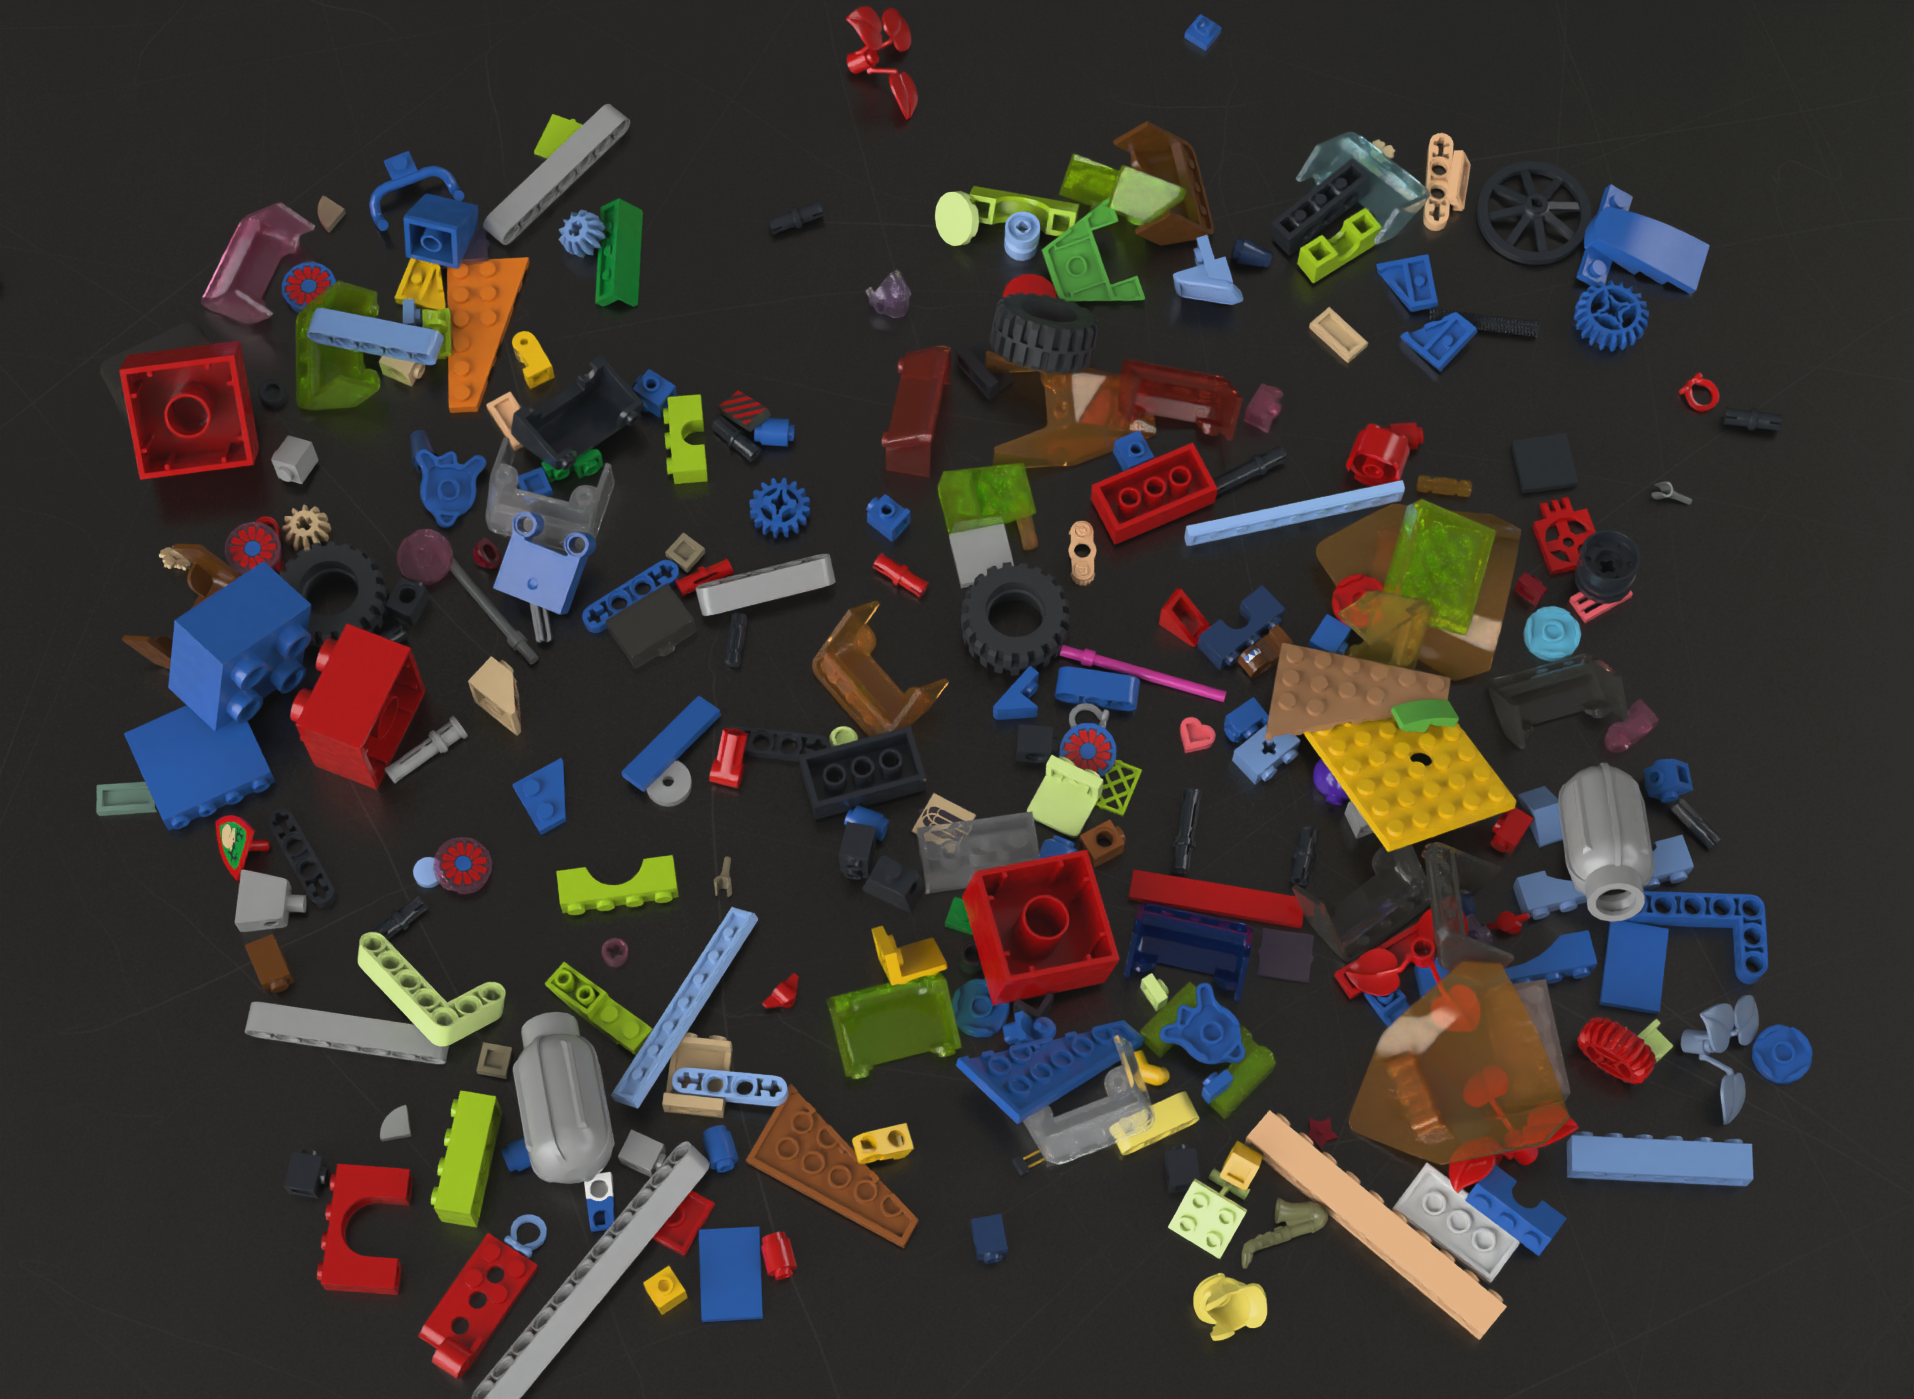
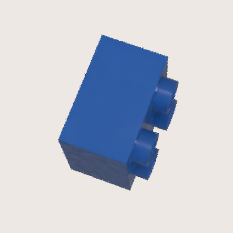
M264 561L175 620L168 688L215 732L233 719L239 724L247 722L259 711L263 704V698L276 689L281 693H288L304 678L306 674V668L303 666L304 652L311 641V634L308 632L311 604Z

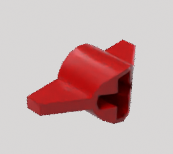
M1504 911L1498 916L1497 922L1485 925V929H1501L1516 935L1520 933L1522 923L1530 918V914L1516 915L1512 912Z
M793 973L786 981L781 982L762 1005L766 1009L780 1006L785 1008L792 1007L797 994L799 976Z

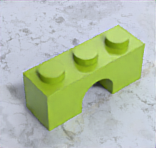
M1364 208L1346 219L1341 230L1331 239L1326 240L1321 235L1301 247L1297 264L1314 284L1378 244L1382 226L1367 208Z
M701 394L668 397V407L663 408L664 424H669L670 432L665 433L666 449H671L672 457L666 458L668 474H673L675 484L708 481L705 445H691L684 441L686 436L691 433L704 432Z

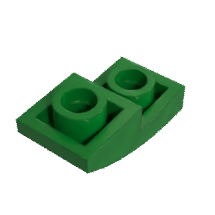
M591 449L577 458L574 465L567 470H555L545 461L541 462L549 483L554 480L564 479L573 470L579 479L585 475L590 476L595 474L600 467L604 466L598 449Z

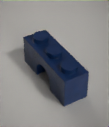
M1261 585L1241 601L1239 613L1246 619L1247 626L1241 629H1233L1219 619L1199 635L1197 647L1219 670L1227 664L1232 666L1237 662L1238 657L1245 649L1261 640L1262 636L1277 624L1279 626L1282 625L1285 608Z

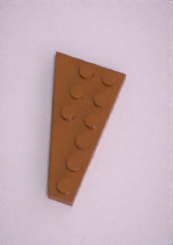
M790 1083L787 1100L776 1107L748 1155L746 1163L904 1248L918 1224V1219L880 1181V1178L866 1164L858 1163L855 1151L823 1120L813 1106Z

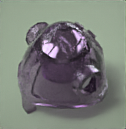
M895 270L889 274L875 293L871 287L865 290L869 296V305H872L877 313L886 314L894 318L905 316L909 308L911 291L900 270Z

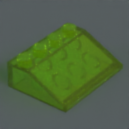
M1423 499L1407 506L1377 610L1404 621L1464 636L1467 635L1496 530Z

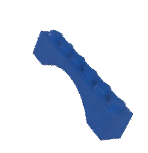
M1589 930L1560 935L1552 946L1538 957L1510 968H1476L1459 963L1447 956L1436 958L1434 963L1446 990L1453 984L1462 983L1470 987L1475 994L1485 991L1488 994H1497L1505 991V988L1516 986L1517 989H1525L1533 986L1534 982L1545 981V984H1552L1561 981L1562 977L1572 975L1575 979L1587 977L1597 965V959ZM1415 965L1414 974L1421 1002L1431 1003L1436 996L1442 993L1438 988L1431 969Z

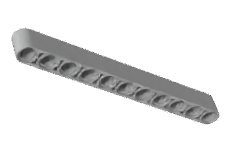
M682 1142L672 1151L474 1391L472 1399H520L707 1172L710 1162L690 1142Z

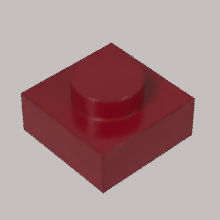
M1524 572L1518 579L1514 591L1537 607L1543 600L1548 588L1544 586V583L1538 577L1530 576Z

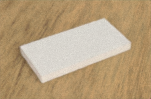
M1426 1163L1391 1211L1396 1210L1408 1220L1407 1223L1416 1230L1423 1231L1434 1244L1447 1251L1454 1259L1490 1285L1520 1242L1467 1203L1465 1199L1469 1195L1468 1192L1462 1189L1457 1193L1453 1189L1449 1178L1429 1163Z

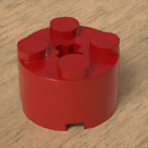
M1368 424L1356 436L1346 463L1348 471L1351 468L1355 473L1354 478L1370 487L1400 481L1410 453L1409 446L1407 445L1408 438L1403 434H1395L1381 429L1376 424Z

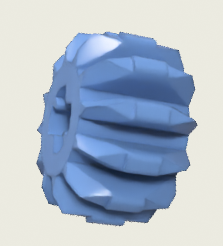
M580 210L578 214L571 212L569 220L563 219L565 226L558 229L562 234L559 241L564 245L567 252L584 258L586 254L593 255L594 248H601L599 242L606 238L604 233H602L606 227L600 222L597 215L588 213L586 210Z

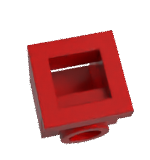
M1516 807L1504 812L1492 829L1496 834L1491 841V845L1500 852L1512 854L1534 818Z

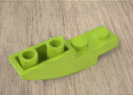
M565 962L545 983L546 987L577 1014L617 1045L621 1044L634 1055L638 1054L653 1030L612 1000L607 992Z

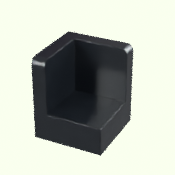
M1048 992L1046 996L1023 1000L1017 999L1013 1005V1013L1023 1011L1034 1020L1045 1017L1053 1005L1054 994Z

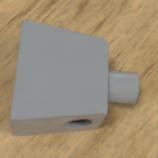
M241 870L235 924L240 932L283 928L288 925L289 912L305 913L307 905L306 895L292 894V887L287 879Z

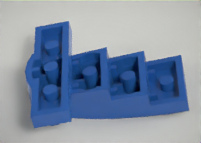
M1613 185L1606 187L1597 215L1593 217L1585 230V252L1576 278L1590 286L1596 287L1600 281L1605 284L1612 261H1614L1633 275L1642 272L1661 285L1668 281L1689 294L1696 291L1710 245L1670 225L1630 212L1629 208L1633 197Z

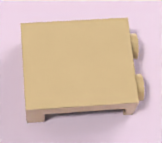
M686 1032L670 1059L667 1088L662 1103L664 1112L724 1118L726 1103L724 1099L676 1094L672 1085V1077L677 1070L687 1067L730 1071L733 1051L731 1041L716 1035L709 1036V1039L697 1038L696 1034ZM685 1077L684 1082L679 1083H681L682 1088H687V1085L692 1082L690 1077ZM699 1078L700 1084H698L700 1091L702 1090L701 1081L703 1078ZM713 1079L708 1083L707 1089L711 1092H718L723 1088L724 1082L720 1079Z

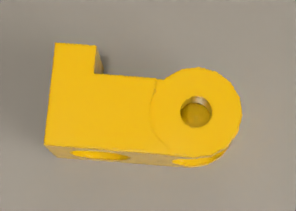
M527 331L517 333L512 340V345L516 358L526 366L522 370L529 388L532 389L555 378L553 367L535 336Z
M907 1123L866 1132L852 1139L859 1164L891 1158L894 1160L905 1158L914 1149Z

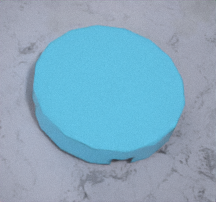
M1548 606L1538 609L1527 619L1523 635L1525 644L1531 653L1540 659L1552 662L1562 661L1573 654L1579 645L1581 630L1576 618L1574 620L1570 612L1556 606Z

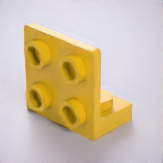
M883 926L871 929L878 959L892 986L907 984L911 980L923 976H933L948 968L947 962L934 938H928L897 948L893 935L888 936Z

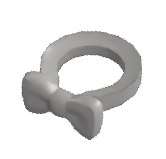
M1083 703L1074 707L1070 713V728L1077 726L1075 717L1083 710L1093 712L1100 720L1099 726L1105 728L1110 712L1107 709H1104L1102 712L1093 704Z

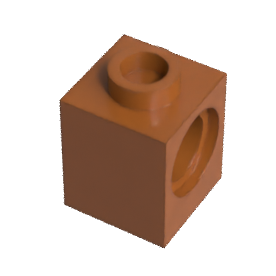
M1108 820L1081 834L1079 846L1081 850L1088 851L1094 869L1122 854L1126 838L1119 826L1114 827L1111 820ZM1105 838L1112 844L1108 847H1101L1097 841Z

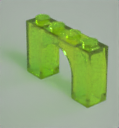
M1190 981L1140 1031V1035L1144 1038V1043L1160 1058L1174 1045V1043H1165L1160 1039L1161 1029L1166 1025L1176 1022L1177 1011L1180 1005L1185 1004L1191 1008L1197 1006V986L1195 987ZM1242 1025L1239 1027L1242 1045L1246 1051L1245 1057L1240 1063H1231L1227 1071L1234 1077L1232 1085L1210 1103L1224 1119L1274 1070L1276 1065L1273 1053L1267 1047L1257 1045L1252 1040V1034Z

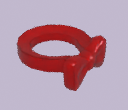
M1699 372L1692 379L1688 380L1678 393L1680 395L1685 393L1690 406L1697 411L1704 412L1716 406L1719 401V391L1714 383L1703 379L1702 373ZM1694 384L1705 386L1710 390L1712 399L1708 405L1698 404L1694 400L1691 388Z

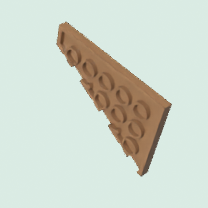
M1282 643L1265 739L1273 740V737L1292 734V736H1296L1304 732L1333 729L1335 725L1352 722L1354 725L1363 723L1366 720L1376 721L1394 717L1391 713L1393 706L1411 701L1427 699L1448 700L1451 678Z

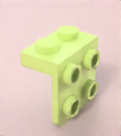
M1051 755L1046 764V776L1027 809V815L1071 838H1077L1103 791V779L1093 770H1082L1074 766V763L1068 758H1057Z

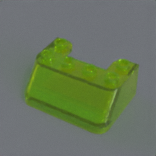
M338 280L302 308L297 316L296 401L298 407L303 409L354 408L379 391L380 378L378 373L373 369L365 370L363 352L319 344L307 337L309 325L317 308H326L371 318L377 316L379 305L377 303L376 291Z

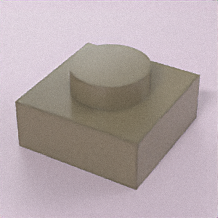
M683 532L665 554L668 559L688 573L705 554V548Z
M483 1042L476 1070L477 1073L507 1079L513 1048Z

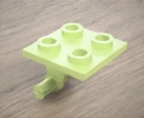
M1214 1168L1208 1179L1223 1187L1220 1193L1194 1179L1168 1228L1220 1259L1247 1212L1245 1208L1228 1199L1225 1195L1230 1191L1245 1200L1251 1189L1247 1188L1245 1192L1219 1177L1220 1171Z

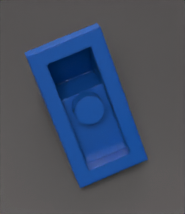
M1031 666L1026 669L993 706V717L995 719L1037 717L1038 707L1028 698L1039 687V684H1037L1039 672Z

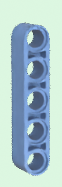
M326 308L315 309L307 331V337L319 344L425 365L436 364L444 340L442 334L432 329Z

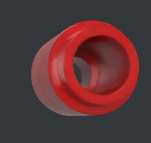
M1416 422L1389 424V427H1382V429L1395 434L1405 435L1408 438L1407 445L1409 450L1418 449V444L1423 443L1422 427H1417Z
M785 1232L772 1233L763 1237L761 1251L768 1276H775L776 1280L792 1276V1271L797 1268V1263L789 1238H786Z

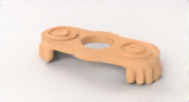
M1077 521L1069 531L1071 544L1069 545L1068 552L1072 565L1070 577H1072V581H1075V584L1079 583V586H1086L1095 577L1094 558L1097 550L1093 541L1094 530L1090 523ZM1084 544L1090 548L1091 552L1089 556L1081 558L1075 554L1074 549L1076 546Z

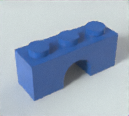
M1495 1165L1486 1177L1478 1181L1465 1201L1539 1256L1567 1218L1543 1200L1535 1208H1525L1518 1204L1512 1195V1188L1517 1181Z

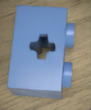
M1266 724L1234 751L1232 761L1255 785L1262 779L1267 781L1277 772L1276 768L1283 762L1288 764L1298 755L1299 752L1297 750L1300 739L1297 736L1286 734L1275 736L1273 740H1266Z

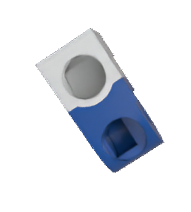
M611 1172L598 1173L593 1180L589 1182L584 1181L591 1232L608 1230L615 1221L614 1186Z

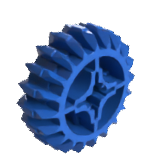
M1611 279L1608 281L1607 286L1600 281L1596 287L1591 285L1588 287L1587 292H1583L1580 295L1579 301H1577L1575 306L1574 320L1577 321L1576 330H1583L1581 334L1582 339L1591 338L1589 341L1590 346L1596 342L1600 344V350L1604 349L1605 346H1609L1612 352L1618 346L1623 351L1627 344L1632 347L1637 339L1642 338L1644 330L1648 326L1649 311L1645 310L1647 301H1640L1641 293H1632L1634 290L1633 286L1626 289L1623 287V281L1617 286L1614 285ZM1600 303V309L1597 310V313L1592 314L1591 307ZM1631 317L1632 324L1627 328H1623V322H1625L1626 318Z

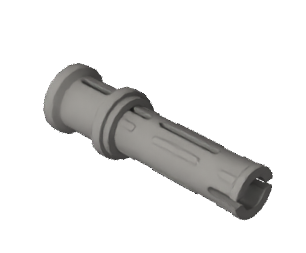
M454 716L450 717V722L437 731L432 730L429 732L428 739L384 769L395 784L438 752H447L448 747L461 737L463 739L468 737Z

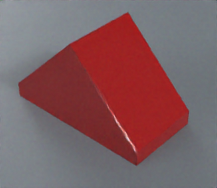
M1181 588L1176 589L1161 609L1159 625L1190 646L1196 647L1199 635L1211 626Z

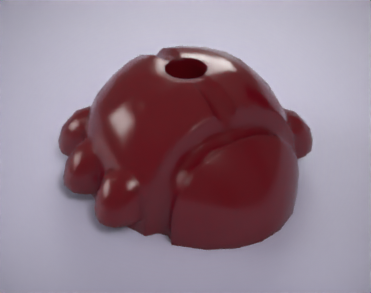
M483 537L473 549L474 561L484 568L488 567V569L498 568L502 564L499 550L491 541Z

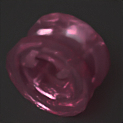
M619 938L607 940L602 946L604 962L608 966L615 968L625 964L629 956L627 944ZM620 947V953L623 954L611 958L608 950Z

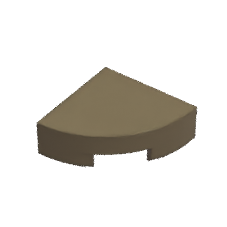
M323 195L318 204V216L323 228L330 233L344 217L346 211L343 207Z

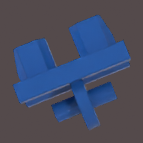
M1023 1011L1014 1013L1015 1022L1003 1025L1004 1039L1009 1045L1013 1043L1017 1045L1047 1037H1052L1053 1039L1056 1034V1025L1051 1019L1040 1017L1034 1020Z

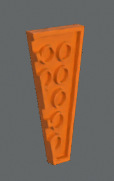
M529 257L462 261L458 269L447 267L448 308L451 310L452 356H448L450 413L478 412L488 384L487 380L492 366L494 367L497 358L496 354L499 345L502 344L514 309L513 305L516 296L520 292L523 276L530 263Z

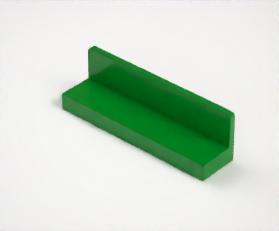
M619 198L602 206L600 211V222L606 227L602 233H604L606 238L599 242L601 248H598L595 303L603 307L617 300H621L633 307L638 305L643 211Z

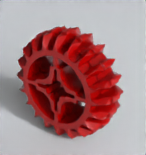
M1591 1018L1579 1033L1577 1041L1579 1048L1583 1050V1054L1590 1058V1062L1595 1063L1599 1068L1613 1075L1616 1079L1619 1078L1631 1084L1642 1083L1654 1069L1653 1066L1656 1063V1059L1650 1046L1644 1043V1039L1639 1038L1636 1033L1631 1032L1627 1027L1621 1026L1618 1022H1612L1609 1018Z

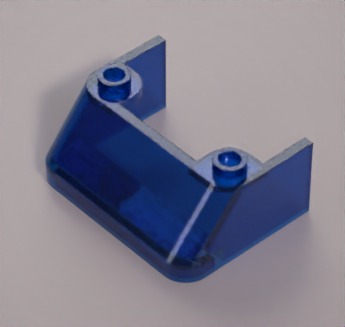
M1140 904L1123 976H1130L1131 967L1137 971L1147 972L1149 969L1155 968L1156 963L1212 974L1214 975V981L1218 983L1220 988L1229 991L1235 990L1234 1000L1240 1001L1250 958L1253 929L1246 924L1156 904Z

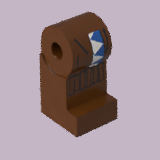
M1277 624L1269 630L1265 637L1247 648L1238 657L1237 662L1251 678H1255L1278 663L1282 643L1293 645L1294 642Z

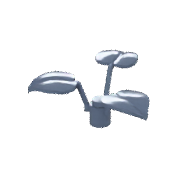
M1751 995L1742 996L1738 1000L1734 1011L1732 1006L1726 1003L1711 1006L1700 1013L1707 1031L1686 1029L1681 1037L1683 1052L1699 1054L1700 1060L1707 1061L1727 1073L1722 1078L1720 1090L1724 1125L1729 1124L1737 1116L1744 1104L1746 1095L1745 1081L1741 1073H1734L1732 1068L1710 1057L1709 1054L1724 1052L1729 1045L1731 1036L1738 1035L1741 1045H1748L1753 1041L1758 1031L1759 1014L1754 997Z

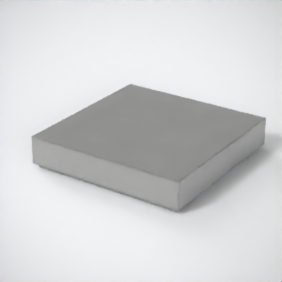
M1004 523L949 534L961 588L974 585V579L980 573L986 576L987 569L992 566L1000 569L1003 567V563L1011 562L1012 566H1014Z

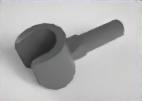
M1664 481L1654 484L1661 489V492L1651 494L1654 499L1659 500L1669 497L1688 505L1691 504L1692 498L1674 491L1670 482Z

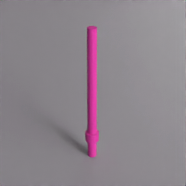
M1062 645L1060 656L1081 661V665L1092 668V665L1221 702H1224L1227 691L1097 655L1094 650L1085 648L1083 651L1066 645Z

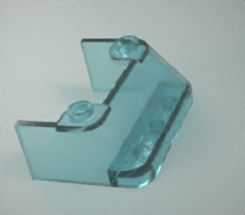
M1346 132L1316 145L1296 180L1302 182L1313 177L1315 183L1319 185L1353 158L1371 175V192L1358 202L1377 216L1375 219L1382 226L1381 231L1374 240L1377 245L1395 237L1430 197V192L1424 185L1366 139L1354 132Z

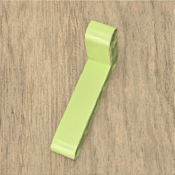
M368 932L361 936L358 951L359 966L434 1045H451L502 1016L506 993L501 984L487 982L446 1002L383 935L376 932Z

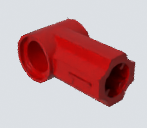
M736 728L723 729L718 755L713 761L710 772V782L739 788L744 772L742 761L748 734L743 732V730Z

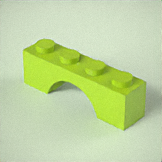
M973 186L969 194L972 198L969 200L977 207L979 223L990 225L1003 223L1012 214L1024 211L1036 216L1040 223V230L1045 234L1060 236L1077 223L1079 204Z
M673 855L644 859L636 876L620 885H606L598 882L589 874L586 867L556 871L561 909L563 913H568L569 915H580L589 909L609 911L614 909L615 906L625 904L628 907H637L643 905L644 902L654 900L657 903H666L672 901L673 898L679 897Z

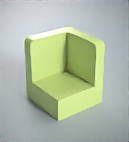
M1658 1019L1653 1021L1638 1035L1639 1038L1644 1039V1043L1649 1045L1651 1051L1654 1052L1656 1063L1673 1048V1045L1657 1030L1661 1024Z

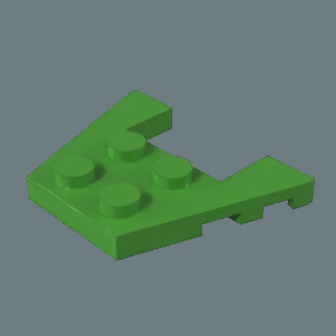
M1111 198L1106 199L1041 250L1058 298L1065 299L1067 302L1141 301L1145 299L1138 276L1112 285L1110 284L1092 231L1118 222Z

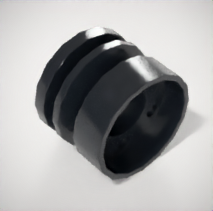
M1604 529L1590 535L1581 548L1575 569V583L1579 591L1587 599L1604 604L1618 602L1626 597L1634 584L1640 565V550L1637 543L1628 534L1618 530Z

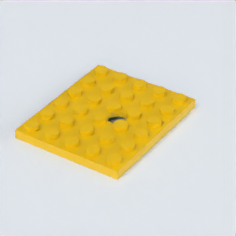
M1391 717L1376 721L1366 720L1363 723L1354 725L1352 722L1335 725L1333 729L1303 733L1388 852L1515 809L1516 799L1458 723H1456L1455 727L1434 726L1430 724L1425 733L1407 732L1401 730L1395 718ZM1416 753H1423L1432 759V763L1425 766L1421 762H1412L1410 757Z

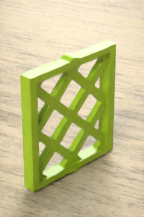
M1115 759V766L1108 773L1117 770L1120 779L1111 782L1107 773L1105 779L1108 784L1103 785V790L1110 787L1113 796L1104 799L1101 794L1099 797L1100 801L1095 806L1123 816L1142 769ZM1124 767L1132 770L1133 774L1124 777L1121 768ZM1135 778L1131 788H1129L1127 780ZM1123 782L1126 791L1117 794L1114 785ZM1128 795L1122 806L1119 798ZM1116 800L1119 809L1109 807L1106 803Z

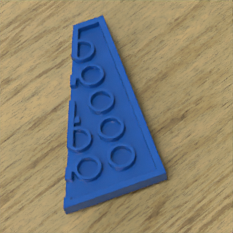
M1122 1020L1095 1026L1092 1028V1031L1085 1033L1069 1032L1065 1034V1037L1053 1040L1052 1037L1012 1045L1009 1050L994 1053L993 1050L982 1052V1055L976 1058L960 1057L957 1060L956 1066L1011 1119L1019 1124L1142 1047L1144 1038L1126 1021Z

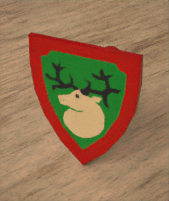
M229 815L223 816L216 821L217 840L222 859L235 880L240 881L241 870L244 868L248 852L268 851L269 841L252 840L255 830L242 817Z

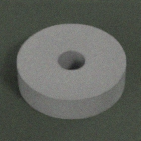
M675 761L646 789L649 797L661 806L669 807L682 803L691 792L692 780L690 772L681 762ZM666 780H672L674 782L671 786H665L663 784Z

